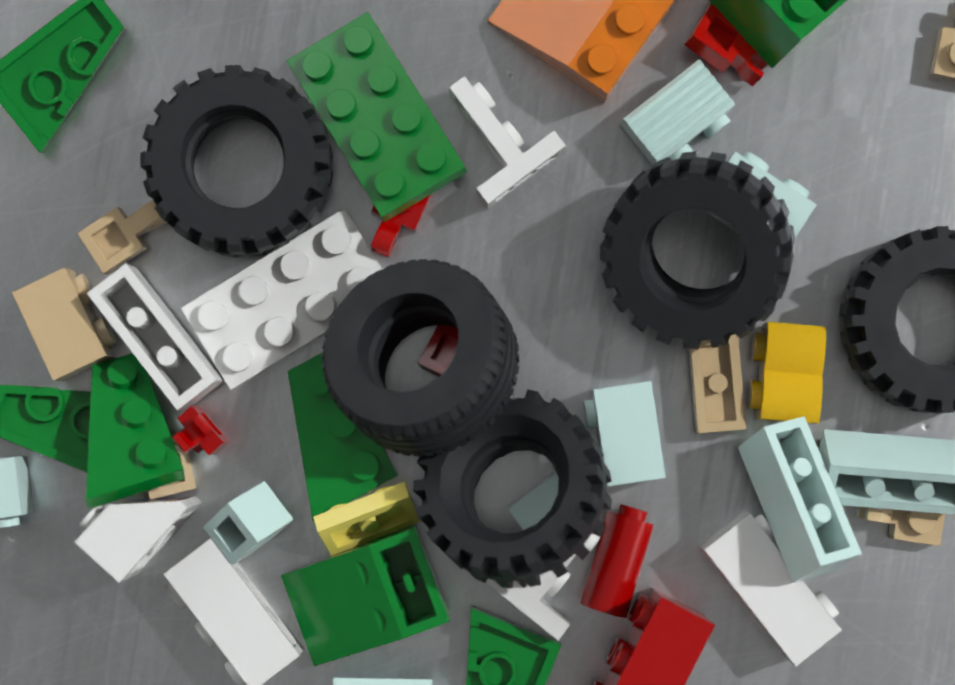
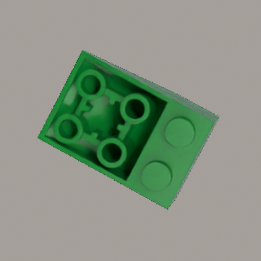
M848 0L709 1L724 15L771 68H774Z
M417 524L281 575L314 666L392 643L450 622V612Z

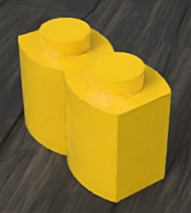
M766 322L762 324L761 332H754L751 344L752 361H759L758 380H750L748 408L755 409V420L784 422L805 417L807 424H819L823 391L822 375L826 351L825 326Z

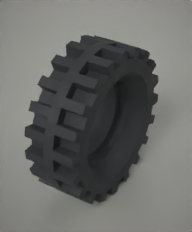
M936 226L921 231L919 229L883 244L879 250L868 255L860 263L862 265L856 276L849 279L846 288L849 289L846 303L840 304L839 315L844 316V331L839 333L841 343L847 342L851 358L847 360L851 368L860 371L866 379L863 384L870 391H878L886 397V402L894 406H903L915 412L953 413L955 411V363L946 366L930 365L912 356L900 341L896 328L897 306L905 291L916 281L931 275L947 276L955 279V230H949V226Z
M527 389L525 398H517L514 393L508 397L509 402L507 407L502 409L503 413L495 418L496 421L492 426L489 425L486 428V432L478 434V438L474 441L470 440L467 442V445L463 447L457 446L456 450L446 451L445 454L437 455L435 453L433 456L426 457L423 455L419 457L417 464L425 471L424 479L414 480L413 491L422 499V505L416 507L417 515L428 527L429 531L426 534L431 541L460 569H465L475 579L486 583L487 579L495 580L502 588H513V583L516 580H524L530 587L541 585L540 575L552 571L558 578L566 574L568 571L563 564L574 554L583 561L590 553L584 544L591 533L601 537L605 526L599 518L602 509L611 510L612 498L606 491V483L612 482L610 471L602 458L604 454L583 422L576 414L572 415L559 400L553 398L550 403L546 402L538 391ZM530 450L544 455L551 461L559 477L558 495L551 510L536 525L518 533H501L487 528L479 520L474 507V490L482 473L496 459L514 451Z

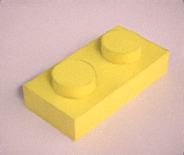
M405 482L394 486L382 487L371 495L347 504H338L324 513L313 516L317 532L331 556L421 522Z

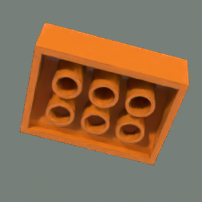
M502 0L487 20V23L604 104L677 0Z

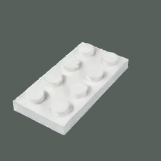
M345 208L181 308L230 390H235L323 336L329 328L328 324L334 317L336 309L343 299L347 297L348 293L369 275L382 269Z

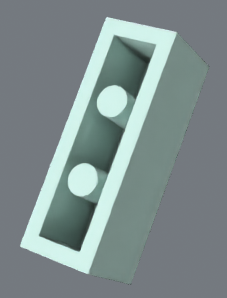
M805 417L764 426L738 447L793 583L833 572L862 554Z
M823 429L819 452L841 505L955 515V440Z

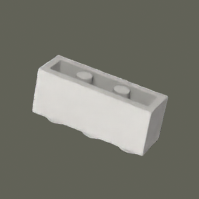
M125 263L87 293L176 410H187L224 382L220 374L136 267Z
M743 511L698 547L785 658L797 667L842 631L833 619L839 612L822 591L814 595L804 581L792 582L780 550L773 543L775 538L768 521L761 514L754 518L750 513Z
M212 538L208 539L163 574L169 581L165 588L172 600L181 609L188 606L199 621L195 624L198 634L209 647L213 648L215 645L219 647L228 659L224 666L238 685L264 684L303 652L304 648L241 565L237 562L232 566Z

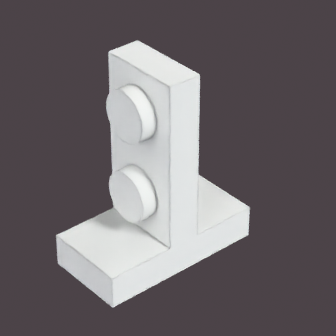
M464 76L449 87L450 97L504 167L476 188L477 196L487 209L564 153L566 145L555 130L523 153L519 148L524 144L522 137L508 120L501 125L490 110L496 104L480 82L472 86Z
M591 533L584 545L591 551L601 537ZM574 554L572 557H570L567 561L563 563L565 568L573 560L576 554ZM552 571L541 574V585L530 587L526 582L522 583L516 580L513 583V588H502L495 580L487 579L486 583L556 640H559L570 627L569 621L541 599L546 592L553 597L570 577L571 574L569 572L559 578Z

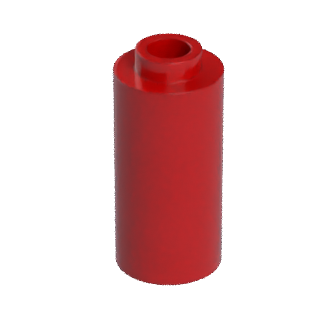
M620 504L618 512L608 510L604 522L605 529L599 539L580 604L606 614L627 618L655 525L646 521L648 512Z

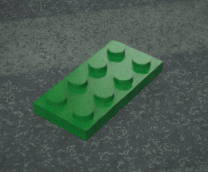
M368 11L286 60L384 222L467 173L465 165Z

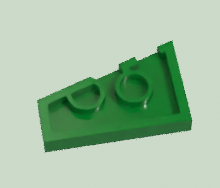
M77 0L0 59V104L39 153L44 152L126 29L104 0Z
M131 353L93 364L86 482L87 508L91 509L185 479L182 463L148 373L135 355Z
M322 353L287 371L312 521H314L313 516L324 513L338 504H346L398 476L385 448L377 445L362 433L339 410L337 404L332 400L331 394L326 387L327 383L323 377L322 363L324 361L322 360Z
M0 384V439L87 473L91 392Z
M471 606L466 685H546L561 648V643Z

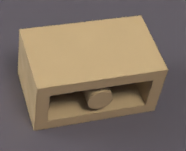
M65 267L12 292L52 380L63 382L92 369L93 364L116 357L111 345L116 343L115 335L104 317L97 318L90 303L92 300L87 295L93 289L84 274L78 276L76 271Z

